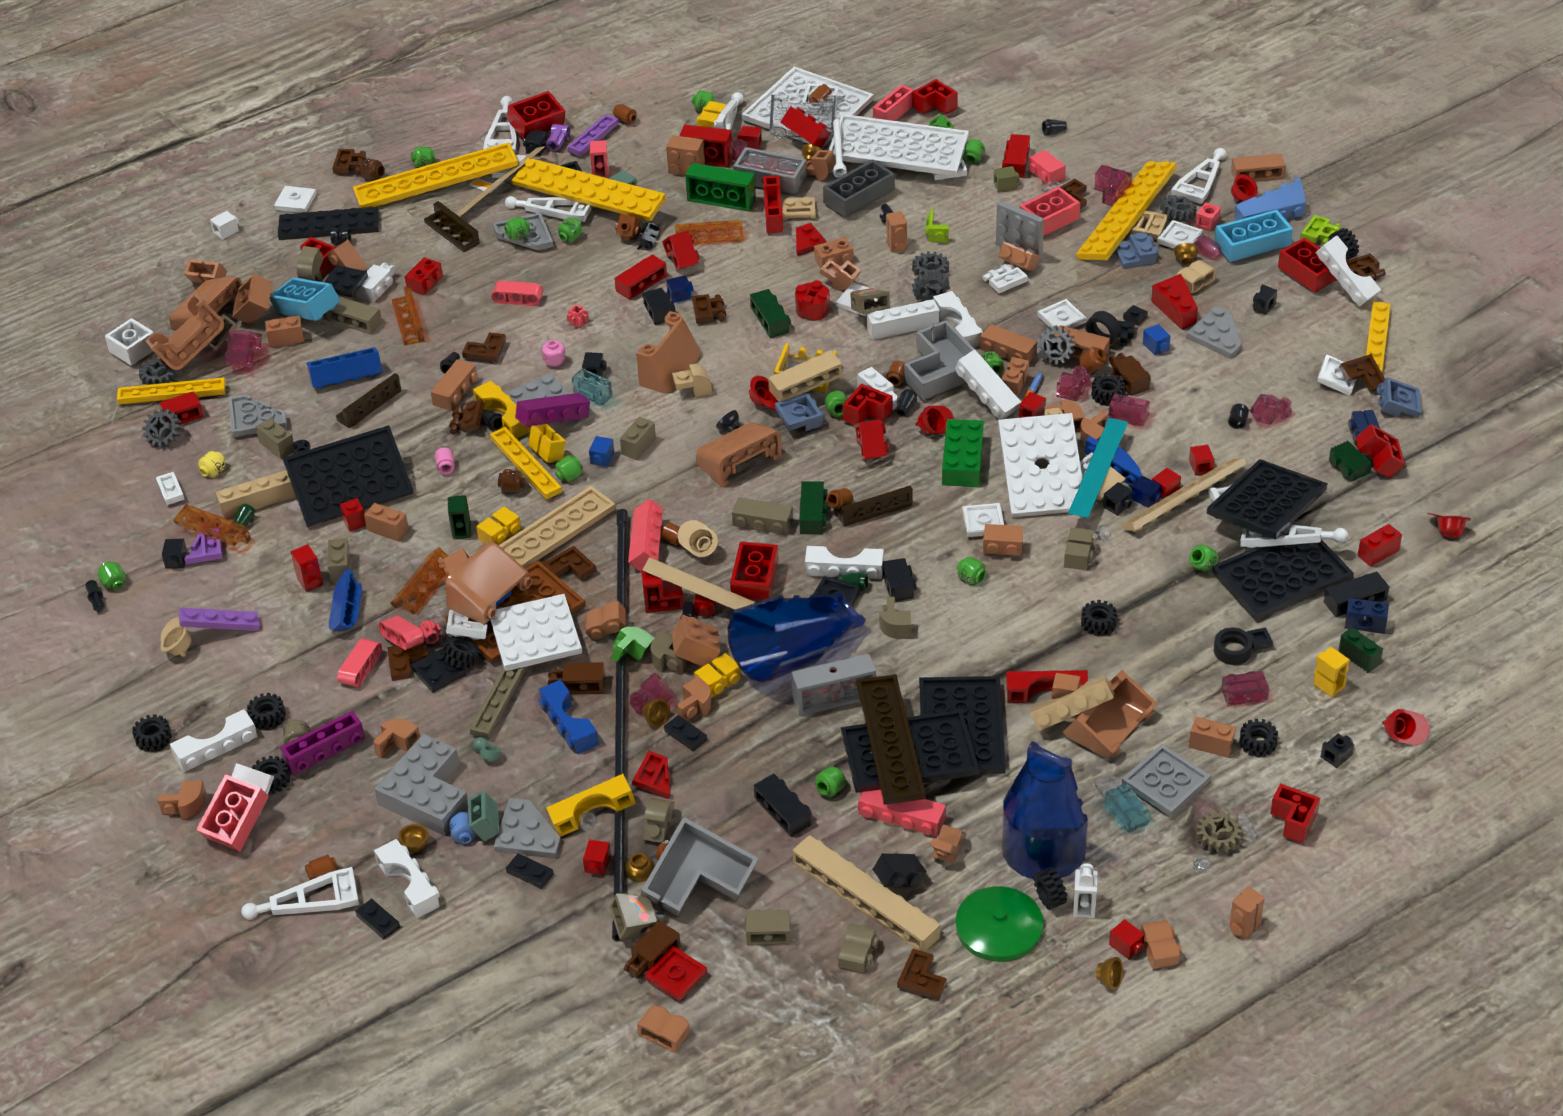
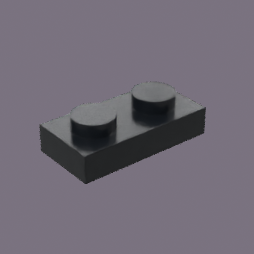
M677 715L664 725V731L691 751H695L707 741V735L680 715Z
M519 853L506 867L508 874L540 889L554 875L553 869Z
M372 898L355 910L356 916L383 940L400 928L399 921Z

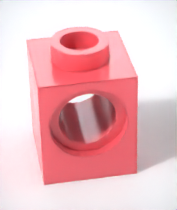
M1205 203L1197 212L1196 227L1211 232L1220 221L1221 207Z

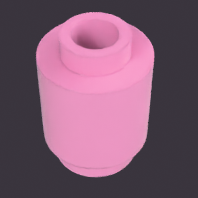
M440 448L435 452L437 470L444 475L450 474L455 467L452 450Z

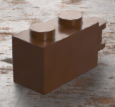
M1119 353L1116 357H1109V362L1113 367V377L1117 375L1119 379L1122 378L1125 383L1124 389L1130 396L1149 390L1151 376L1132 355L1125 357L1123 353Z
M604 662L564 663L563 670H551L548 673L550 678L548 685L561 680L570 694H604Z
M659 920L647 930L640 940L634 942L631 948L632 958L627 961L624 970L632 972L635 978L641 977L673 946L678 949L681 947L680 933Z

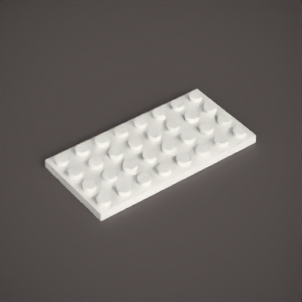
M841 114L839 119L843 161L865 164L873 159L884 167L932 174L957 176L969 136V131L846 114ZM833 136L829 150L833 151L836 160L835 141Z

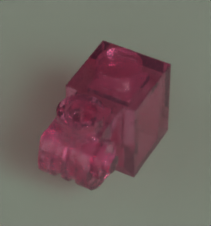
M1083 366L1074 367L1073 374L1062 372L1057 382L1056 397L1077 402L1080 395L1084 394L1085 384H1089L1091 374L1087 373L1086 368Z
M1260 394L1249 411L1257 422L1271 425L1277 415L1281 419H1286L1291 415L1292 409L1290 405L1292 402L1286 397L1278 399L1271 394Z
M653 673L640 685L641 689L630 696V705L637 714H643L642 709L647 702L654 699H664L668 702L676 694L666 681L656 673Z

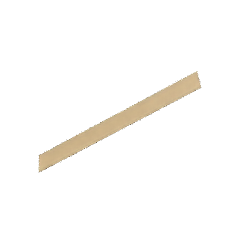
M544 147L533 150L518 163L519 166L511 168L456 214L459 217L524 165L527 158L531 159Z
M650 557L642 569L645 572L781 630H785L791 618Z

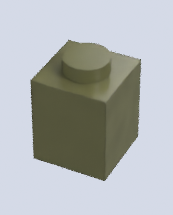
M1013 166L994 169L993 183L997 192L1017 189V182L1020 179L1018 172H1015Z

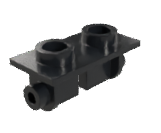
M649 221V223L645 222L641 230L642 232L637 239V242H639L637 249H639L640 245L647 250L651 249L660 232L659 225Z

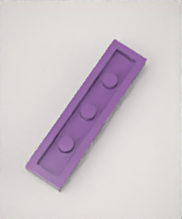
M607 114L603 115L567 146L568 152L581 157L590 149V141H600L619 124L618 118Z
M179 607L180 627L258 631L259 629L258 612Z

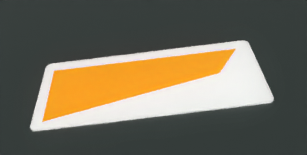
M476 178L469 185L484 191L492 183Z

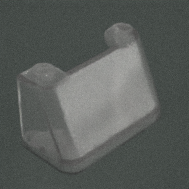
M771 95L769 130L774 138L801 137L780 123L790 106L795 109L797 107L805 111L804 115L808 116L810 114L817 119L816 123L820 121L828 126L827 130L831 132L828 139L834 136L833 121L837 115L836 95H828V99L826 101L820 99V103L788 102V99H785V101L781 100L779 95Z

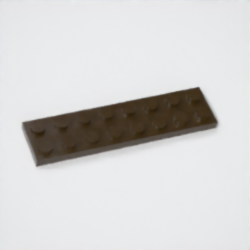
M897 675L857 679V690L883 804L925 799L923 781Z

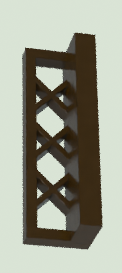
M439 201L433 204L435 213L424 218V222L462 252H466L480 244L478 230ZM435 219H439V220H440V222H432V221L435 220ZM451 234H458L460 236L452 237ZM461 242H469L466 245L461 244Z
M394 373L344 408L342 412L336 415L337 421L350 428L400 393L402 390L399 375Z
M907 486L843 506L840 509H836V515L843 527L912 506L913 489L911 486Z

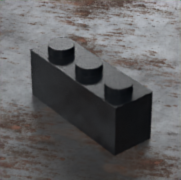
M1376 571L1326 588L1324 603L1335 617L1346 614L1349 598L1383 602L1388 598L1390 586Z
M773 773L754 784V798L790 837L811 826L812 812L810 808L799 800L795 792H791L783 779H779Z

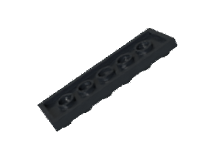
M370 206L366 208L279 215L278 238L279 240L325 237L331 235L332 228H339L340 230L349 228L351 234L379 232V207Z

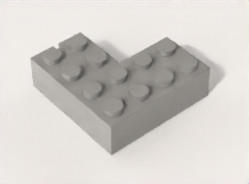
M947 320L933 325V342L932 328L930 326L917 331L916 348L923 357L904 364V380L922 400L967 383L955 370L958 360L974 350L967 340Z
M422 734L375 787L378 805L446 836L450 831L449 823L451 818L459 812H466L469 808L466 791L445 782L460 765L457 749L443 742L439 744L438 740Z
M683 817L643 886L640 896L650 898L651 903L658 905L659 902L662 903V909L677 917L698 881L737 901L759 858Z

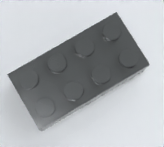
M872 159L823 186V203L846 218L894 191L895 173Z

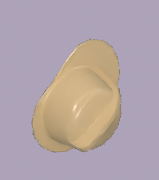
M690 520L681 525L678 530L679 543L695 556L707 557L712 553H716L718 537L713 530L697 520Z
M179 617L170 620L162 630L161 651L169 652L174 656H186L187 648L191 644V637L186 627H180Z

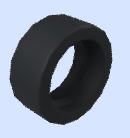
M1106 311L1095 312L1086 322V332L1110 338V344L1121 333L1118 320ZM1096 322L1106 326L1110 335L1102 332Z
M1225 628L1216 634L1213 651L1221 662L1238 665L1246 662L1251 657L1253 641L1251 636L1240 628ZM1233 641L1242 644L1245 648L1232 651L1224 648L1222 644Z

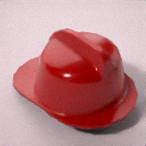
M1245 174L1238 175L1231 187V194L1236 202H1244L1253 198L1258 192L1255 181Z
M759 375L754 376L750 381V399L758 406H767L770 409L776 410L775 403L778 401L769 391L768 379Z
M928 406L918 416V422L915 423V426H919L925 434H946L947 419L955 418L950 409L945 406Z
M1427 513L1437 517L1440 533L1444 537L1449 538L1460 537L1465 530L1466 522L1471 521L1469 517L1441 516Z
M1405 709L1393 711L1385 721H1382L1389 737L1397 742L1409 745L1422 744L1428 738L1430 732L1429 723L1423 715Z

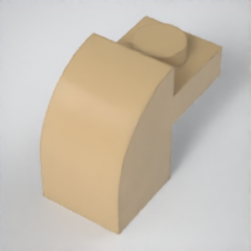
M689 364L690 370L672 373L676 390L691 387L695 397L712 394V385L708 373L703 366Z

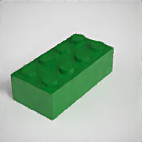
M692 163L685 174L687 201L750 212L756 201L755 173Z
M947 419L942 464V486L979 487L984 421Z

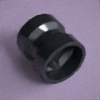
M332 228L330 235L331 243L338 245L346 240H349L351 243V230L349 228H344L343 230Z
M1240 403L1231 407L1228 424L1232 428L1242 429L1246 426L1249 415L1248 407Z

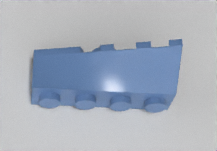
M1298 177L1293 179V183L1288 185L1284 183L1277 190L1272 192L1271 190L1266 191L1259 198L1255 196L1235 206L1234 219L1237 221L1273 210H1278L1285 220L1305 216L1306 199L1301 179Z

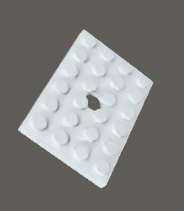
M1072 413L998 420L1011 518L1068 513L1082 481ZM1038 459H1046L1049 465L1045 469H1040L1035 465V462Z

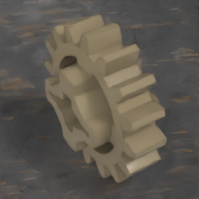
M1211 811L1210 816L1204 814L1203 819H1199L1196 826L1197 840L1201 841L1202 847L1208 845V851L1214 848L1217 853L1220 852V849L1227 853L1229 847L1235 850L1236 844L1240 845L1243 836L1242 824L1237 823L1238 818L1231 819V813L1225 816L1222 811H1219V815H1216L1213 811Z

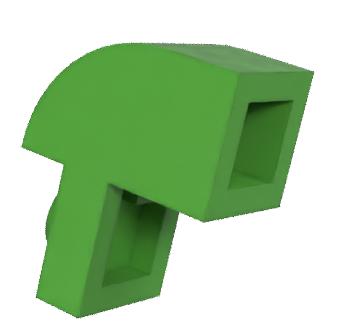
M625 627L619 631L612 647L614 652L611 659L618 662L627 652L640 661L650 650L651 642L655 637L638 627Z

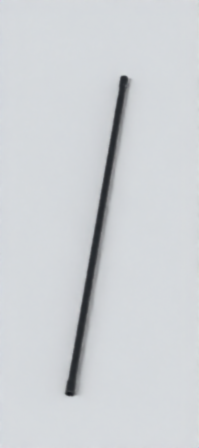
M619 509L617 511V601L626 609L628 511L626 509ZM626 653L616 662L615 777L621 774L625 776ZM625 809L618 812L614 810V897L617 893L624 894ZM613 920L612 939L615 941H623L619 939V935Z

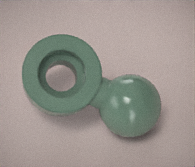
M482 737L476 738L473 741V750L476 753H480L484 761L495 762L500 758V747L489 745L488 741Z

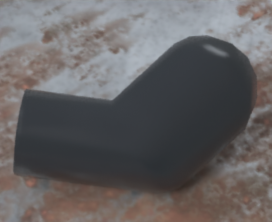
M883 204L881 210L884 214H880L879 217L882 222L886 223V214L893 213L888 204Z

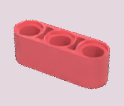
M498 281L494 286L491 298L494 302L501 304L536 306L541 300L543 287L537 283Z
M398 615L379 622L381 635L404 650L424 643L421 629Z
M361 638L340 667L337 681L353 687H359L380 657L382 644Z

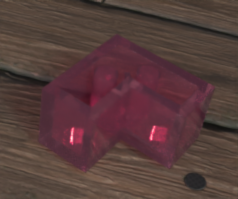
M1100 166L1095 173L1094 190L1103 192V204L1113 206L1124 195V191L1131 186L1132 173L1110 166Z
M229 329L226 338L228 348L225 352L226 364L252 367L254 351H260L262 334Z

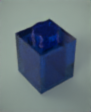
M686 275L666 280L667 292L671 302L675 303L692 299L691 291L694 290L691 281H688Z
M1141 476L1132 485L1133 501L1147 508L1159 502L1162 497L1161 484L1144 476Z

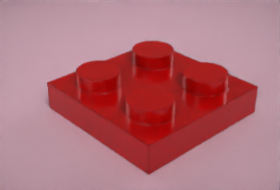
M673 946L645 974V980L677 1001H680L708 972L706 966Z

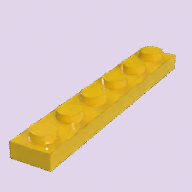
M1373 301L1366 355L1372 354L1382 372L1391 304Z
M224 377L118 388L117 402L118 405L165 401L192 391L195 392L197 397L224 395L226 381Z
M506 427L490 434V439L546 500L562 493L561 486Z

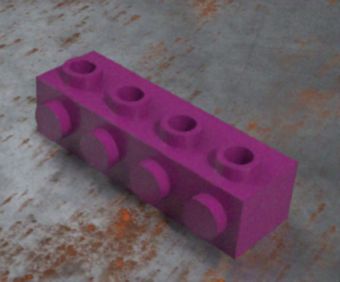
M580 393L517 401L515 418L525 427L529 428L541 424L564 423L569 420L579 421L583 418H588L590 401Z
M350 711L281 746L282 758L287 763L291 774L294 776L364 740L365 735L362 722L353 711Z

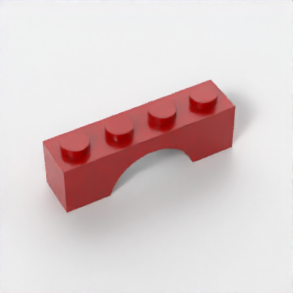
M779 175L763 176L766 232H783Z
M1088 671L1006 672L1007 703H1028L1033 694L1044 690L1052 691L1056 673L1080 676V685H1084L1088 682Z

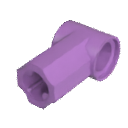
M552 125L551 135L546 143L547 148L551 152L560 150L564 140L569 139L570 126Z

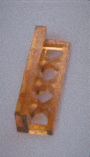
M742 220L675 224V233L678 234L688 230L689 234H692L693 238L696 239L694 244L743 241ZM730 230H739L740 236L732 237L728 232ZM713 231L724 232L720 238H715L711 233ZM699 232L707 233L704 239H698L695 234Z
M410 286L403 287L405 297L392 299L404 346L424 342L423 329ZM406 303L403 307L397 305ZM403 313L409 314L406 318L401 316ZM406 324L411 325L409 328L404 327ZM409 334L416 336L406 339Z
M188 504L173 519L175 524L236 546L239 541L247 544L251 540L246 526ZM219 527L220 531L217 532L212 531V528Z
M440 547L433 550L390 602L394 608L402 604L412 614L416 613L446 575L444 567H439L438 559L440 557L444 559L448 555ZM429 571H435L436 580H429ZM419 583H425L426 592H419ZM409 596H415V606L406 600Z

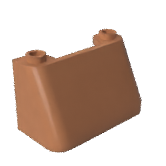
M228 276L204 281L170 314L171 329L176 331L193 315L189 311L187 303L195 293L216 313L227 302L235 304L237 289L242 285L241 279L235 276Z
M197 293L187 303V307L193 315L168 339L162 333L157 332L145 340L150 348L174 370L183 368L224 328L222 318Z
M669 311L665 316V324L670 329L658 346L646 344L636 353L639 386L661 393H671L676 389L672 373L690 370L689 364H695L700 358V348L683 317L678 313Z
M754 422L747 423L699 447L696 453V463L720 487H723L729 483V480H727L729 474L736 473V465L760 453L766 457L770 455L773 460L781 457L780 433L768 426Z
M490 541L448 575L446 580L447 608L485 625L490 619L495 617L497 612L496 602L516 585L521 591L528 589L532 585L531 574L501 546Z
M1123 670L1109 682L1114 691V698L1080 713L1063 731L1071 740L1105 758L1110 756L1114 758L1121 751L1119 746L1122 741L1143 719L1147 721L1155 713L1152 709L1158 704Z

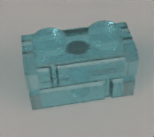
M580 369L572 377L573 392L580 393L597 404L604 405L613 396L611 381L585 369Z
M1124 783L1106 792L1105 809L1108 813H1113L1120 827H1124L1130 833L1148 825L1150 811L1128 784Z

